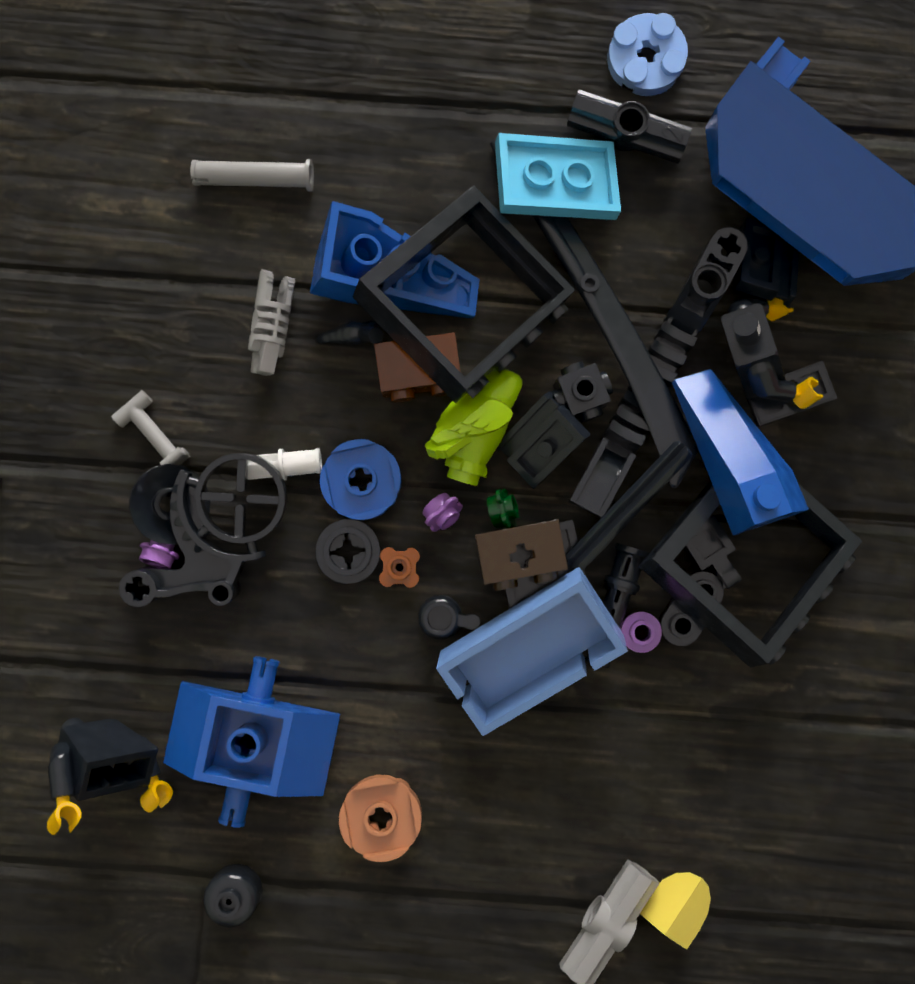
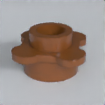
M387 547L381 551L380 559L383 561V572L379 575V581L383 586L391 587L393 584H404L406 587L412 588L418 584L419 576L416 574V563L419 561L420 555L416 549L408 548L406 551H395L393 548ZM397 564L403 565L402 571L396 570Z

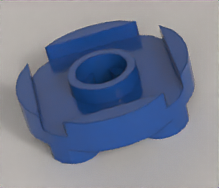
M355 439L340 444L331 452L332 454L327 458L320 472V487L326 502L339 514L354 520H370L383 515L396 503L402 484L401 471L394 456L383 446L370 440ZM363 469L365 475H372V482L367 484V490L361 492L358 486H351L350 479L356 477V470Z

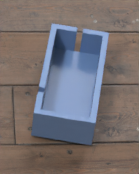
M580 567L441 650L436 669L455 697L459 699L463 696L462 707L481 735L484 736L587 676L583 651L588 649L590 665L595 671L628 652L623 632Z

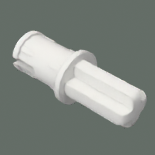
M282 448L278 450V453L257 455L273 464L280 472L283 480H287V476L320 474L322 470L320 448L285 452ZM248 460V480L273 478L261 465Z

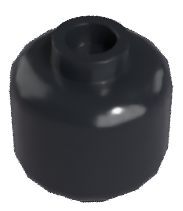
M232 864L219 870L205 888L203 897L205 912L210 920L219 926L228 928L240 926L248 921L261 902L263 893L261 879L247 865Z

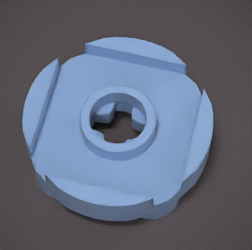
M643 13L632 16L623 23H620L614 31L607 53L609 71L613 79L621 87L624 84L626 87L633 89L634 94L640 96L661 94L670 89L681 75L688 56L687 42L684 34L676 26V22L670 14ZM644 47L653 49L656 52L653 62H647L645 57H638L637 53H640Z

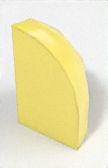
M690 872L675 873L659 883L640 914L665 936L683 948L688 949L708 915L711 901L709 886L703 878Z

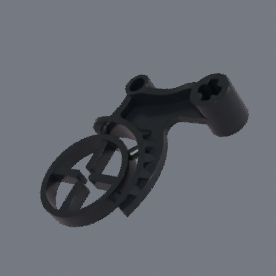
M234 453L213 461L205 468L199 479L192 477L191 472L180 469L171 494L170 520L175 539L184 553L185 564L180 569L143 566L129 572L122 578L119 585V592L123 601L133 607H143L159 598L171 597L191 591H208L210 601L218 606L226 605L235 599L241 591L239 578L245 562L266 557L265 550L258 551L256 540L271 533L279 525L286 511L287 488L283 477L276 467L260 456L249 453ZM237 459L236 489L238 492L247 490L249 460L261 465L270 473L277 485L279 496L251 494L246 497L248 503L278 504L277 512L271 523L261 532L245 536V504H239L235 508L234 535L219 528L210 518L205 506V501L232 502L236 500L237 497L234 493L206 492L205 488L210 476L217 468ZM188 486L196 488L195 507L203 524L199 530L189 511ZM212 533L227 542L246 543L248 552L241 553L223 549L209 541L206 536ZM142 580L144 585H149L150 591L145 593L143 587H138V581ZM221 586H225L228 589L229 595H225L222 592Z

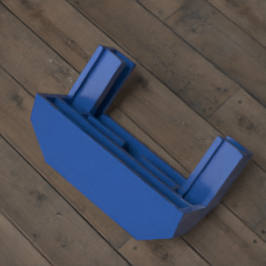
M778 37L757 64L752 61L749 62L717 105L705 126L712 184L844 286L904 279L915 272V186L790 91L811 61L805 56L802 60L783 46L785 41Z

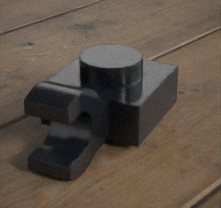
M715 515L706 520L684 549L698 571H702L710 566L712 574L719 578L723 589H729L742 581L740 575L727 558V555L735 551L736 548Z

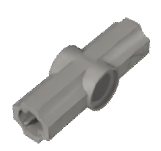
M630 860L626 861L605 895L597 896L587 909L582 921V930L559 963L561 970L577 984H594L614 952L619 953L628 945L636 930V919L659 885L658 880L637 863Z

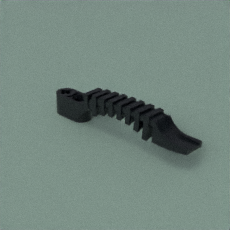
M726 227L718 230L699 255L676 301L666 314L663 325L658 329L653 338L655 340L648 348V352L667 387L672 384L678 375L675 372L683 366L688 357L685 355L694 347L698 339L696 336L702 330L728 289L748 248L747 239L738 229ZM722 248L727 251L725 256L721 254ZM697 280H704L710 283L713 293L707 294L701 291ZM628 385L627 392L621 398L618 404L619 407L608 422L610 424L604 430L600 438L601 441L596 446L578 485L568 501L590 512L599 519L608 510L636 457L634 453L642 446L646 438L644 435L649 431V427L630 385Z

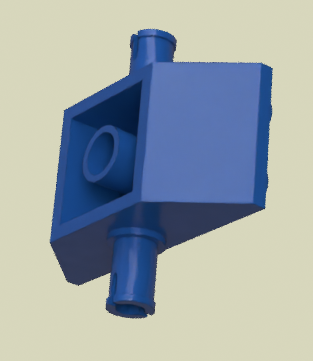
M255 656L253 658V667L247 692L238 693L185 681L180 683L163 763L193 780L227 787L221 816H219L218 820L224 826H227L229 821H232L231 827L240 828L245 826L251 792L274 797L323 796L325 792L341 714L277 701L274 697H271L277 668L280 661L275 659L266 661V657ZM246 734L251 735L256 745L252 749H248L247 741L241 739V737Z

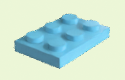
M498 133L495 141L500 213L616 220L621 213L614 142Z

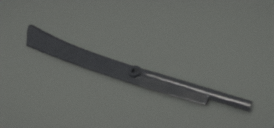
M495 138V139H493V140L491 141L490 146H491L492 150L494 151V153L496 154V151H495V141H496V138ZM532 215L613 351L643 413L659 456L677 440L691 450L692 458L669 481L672 488H677L699 450L673 396L627 313L567 217Z

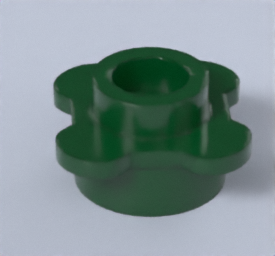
M497 489L496 495L487 498L490 519L496 528L502 526L506 529L516 527L515 519L519 518V507L513 494L509 495L506 489Z

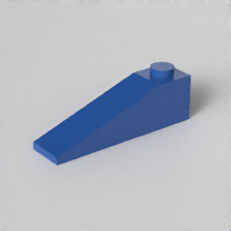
M332 201L315 258L310 294L358 304L352 296L359 279L411 236L407 233L399 234L383 224L384 219L371 211ZM430 253L383 293L400 310L472 319L476 313L480 279L442 255L438 254L435 256Z
M711 369L678 378L672 382L733 536L809 510L793 470Z

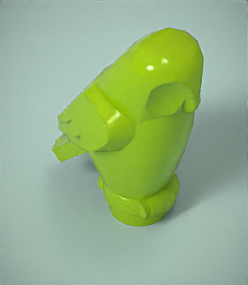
M494 368L486 376L490 381L489 384L472 399L466 394L456 404L452 401L440 415L441 418L436 423L437 428L431 440L425 443V448L429 457L435 459L446 458L445 465L449 467L448 478L473 486H478L480 476L486 478V464L506 433L509 421L513 415L511 408L523 385L521 377L507 369L499 373Z

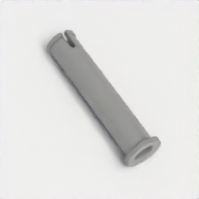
M306 159V163L192 160L190 173L194 186L306 187L307 191H313L314 167L312 159Z

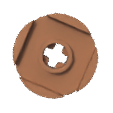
M374 775L359 781L349 790L339 813V827L345 843L351 849L353 847L356 852L362 854L363 858L374 862H387L402 856L414 843L422 823V809L416 793L405 780L390 775ZM378 807H382L385 812H390L392 818L387 820L385 828H379L378 822L370 821L369 816L375 814Z

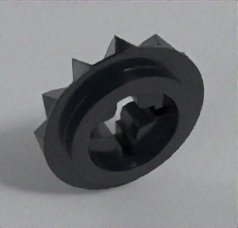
M343 519L330 524L320 534L316 544V559L320 569L327 577L339 583L352 584L366 579L375 570L379 562L381 548L375 532L369 526L357 520ZM346 534H348L352 546L365 548V552H360V554L353 556L351 569H349L345 557L331 554V551H338L339 548L344 547Z

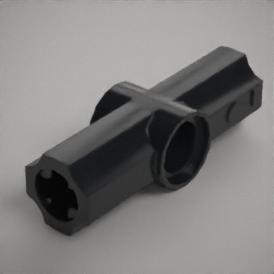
M580 89L575 97L567 122L568 127L614 142V148L620 151L628 152L636 149L679 164L692 129L691 127L650 114L646 107L639 102L629 101L621 104ZM630 122L636 126L637 131L628 132L621 127L620 123Z

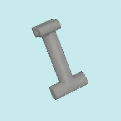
M143 390L111 416L122 428L132 421L163 457V460L160 462L161 465H181L190 457L185 448H175L144 411L153 401Z

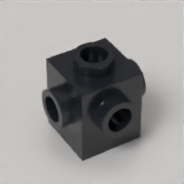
M583 361L561 369L562 376L556 379L553 385L555 390L551 391L554 394L553 399L560 406L563 404L576 419L579 418L581 423L602 416L604 414L602 409L611 402L609 395L613 394L612 384L605 371L599 372L596 363L585 367ZM585 382L590 395H580L577 391L578 384Z

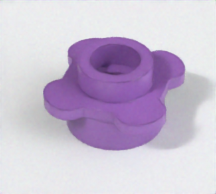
M447 493L439 494L423 510L426 525L431 526L430 529L433 532L449 528L458 520L459 512L463 505L460 502L457 503L458 499L456 496L450 497Z

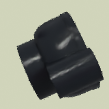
M434 595L426 599L420 606L418 613V623L422 631L427 636L437 640L447 639L455 635L460 627L475 630L480 626V618L477 614H462L459 604L452 597L446 595Z

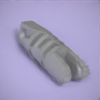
M261 269L248 350L253 351L251 373L268 376L274 374L277 358L283 357L295 278L283 277L279 286L277 302L271 301L274 274L271 271Z

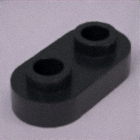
M705 571L689 574L699 585L706 584L709 587L710 595L721 603L724 589L717 576ZM673 597L658 620L662 629V637L667 642L677 646H686L693 643L705 628ZM680 618H684L688 623L687 630L683 633H678L675 629V623Z

